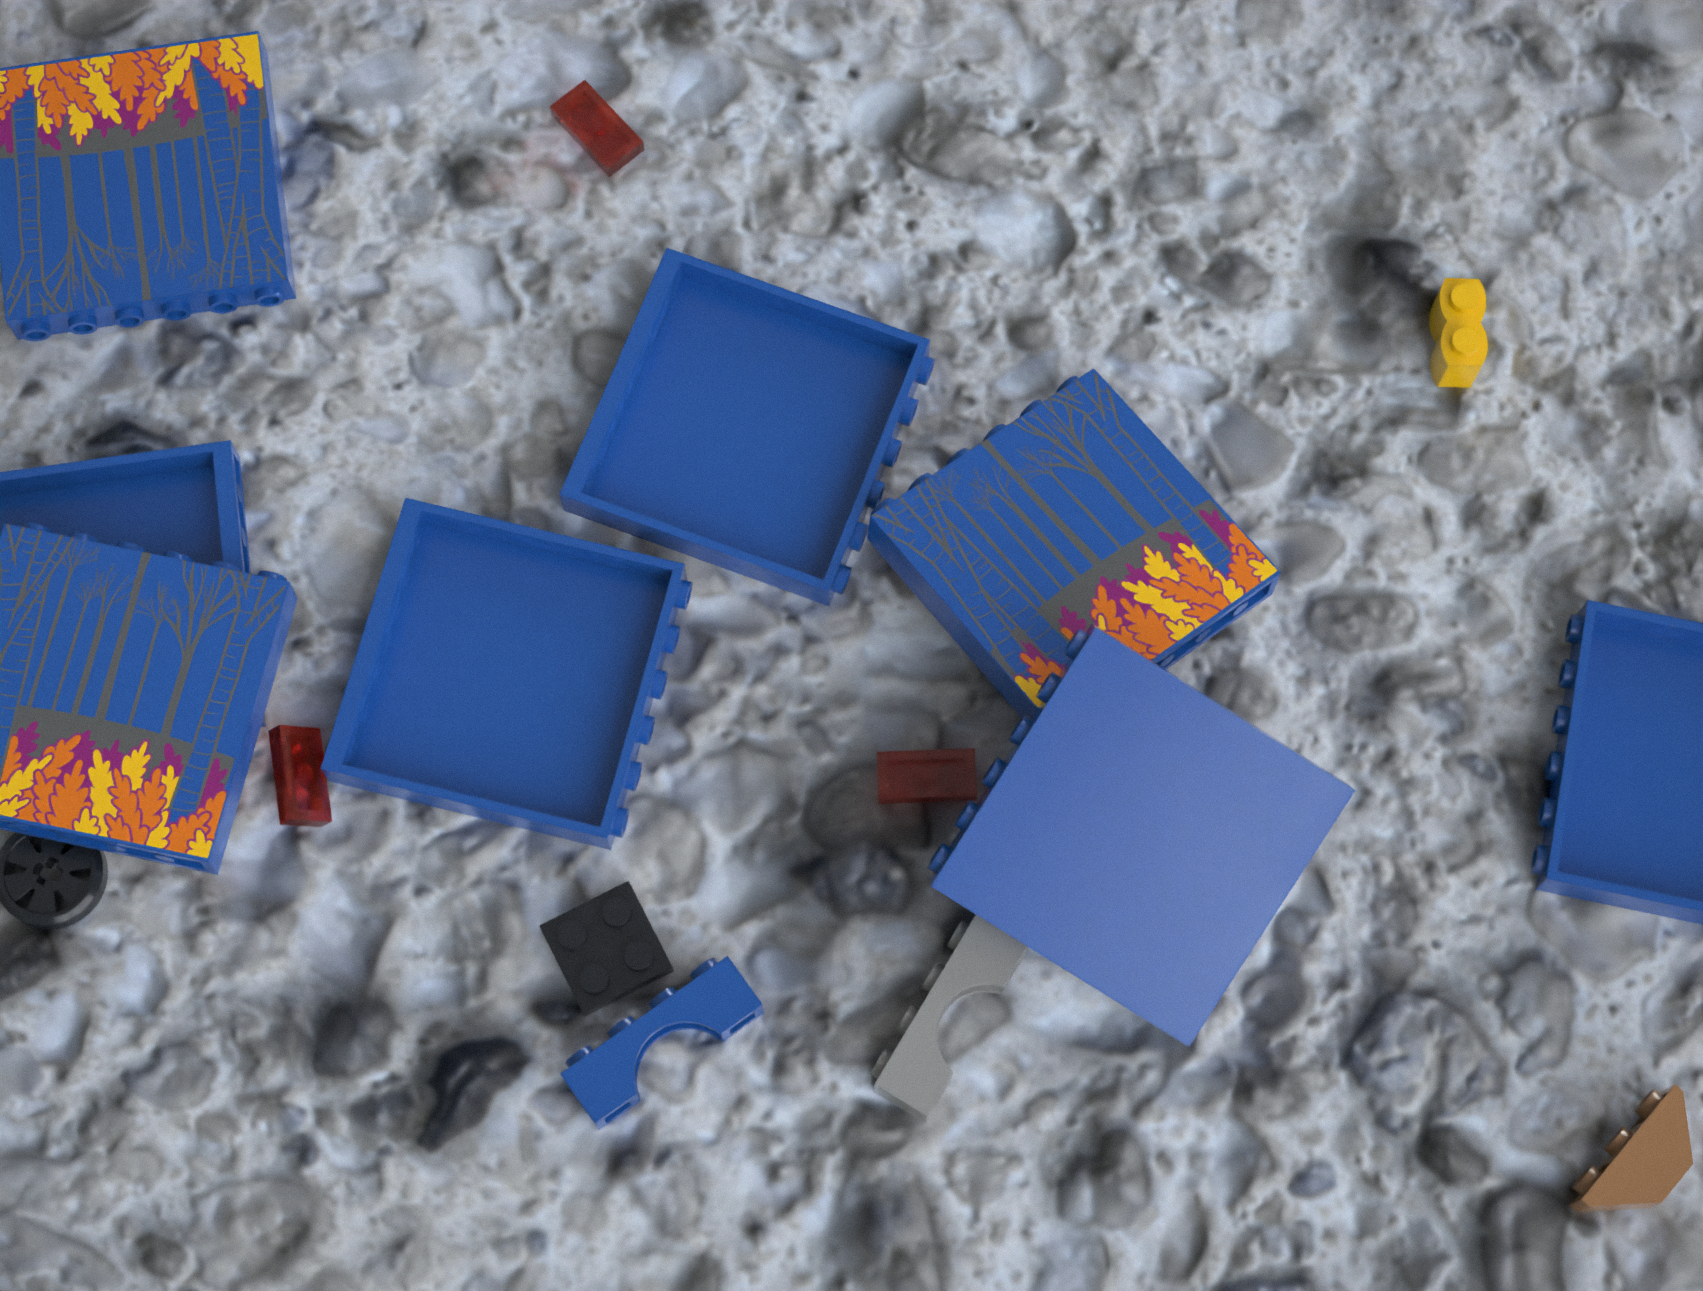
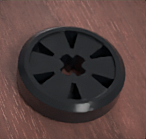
M16 832L5 842L0 850V902L10 914L26 925L45 930L68 927L85 918L97 906L104 894L108 879V865L105 854L101 850ZM55 862L58 863L56 868L62 872V876L59 880L51 879L47 886H45L46 880L40 876V872L43 868L52 869Z

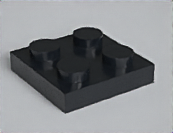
M629 881L539 925L584 1017L674 972Z

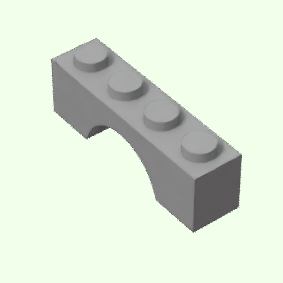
M978 915L974 916L970 924L963 920L960 922L947 945L954 952L945 967L939 963L935 964L922 987L929 994L920 1009L912 1005L909 1007L896 1030L903 1035L894 1052L885 1048L871 1072V1075L877 1078L874 1084V1093L925 1123L942 1097L953 1075V1071L942 1057L937 1042V1027L943 1014L956 1001L971 994L994 993L1002 995L1028 949V946Z

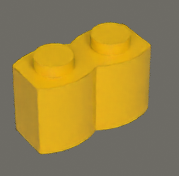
M1445 278L1431 307L1429 329L1436 344L1430 357V371L1437 387L1470 388L1486 359L1488 340L1481 324L1486 310V294L1479 279Z

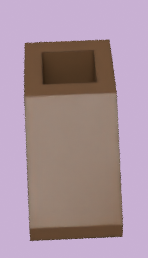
M1676 1084L1663 1090L1661 1093L1654 1088L1635 1109V1112L1640 1116L1630 1131L1624 1126L1620 1128L1604 1147L1609 1157L1600 1168L1597 1169L1591 1165L1573 1185L1572 1188L1578 1192V1195L1569 1204L1576 1212L1645 1209L1662 1203L1693 1165L1684 1093Z

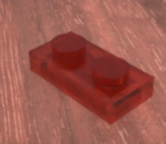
M586 80L582 81L550 106L551 115L609 177L645 150L644 142Z
M278 725L272 728L268 733L280 825L322 827L332 822L327 778L320 769L324 759L320 728Z
M975 748L876 752L878 804L976 801Z

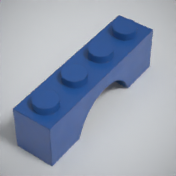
M728 956L719 962L715 958L705 961L692 971L690 976L693 980L678 991L674 987L664 990L649 1002L650 1011L637 1020H634L632 1016L621 1020L607 1032L610 1039L594 1050L588 1045L567 1059L565 1064L568 1068L560 1074L598 1130L640 1102L637 1085L639 1066L645 1053L657 1040L675 1031L697 1030L710 1034L724 1042L764 1014L763 1004Z

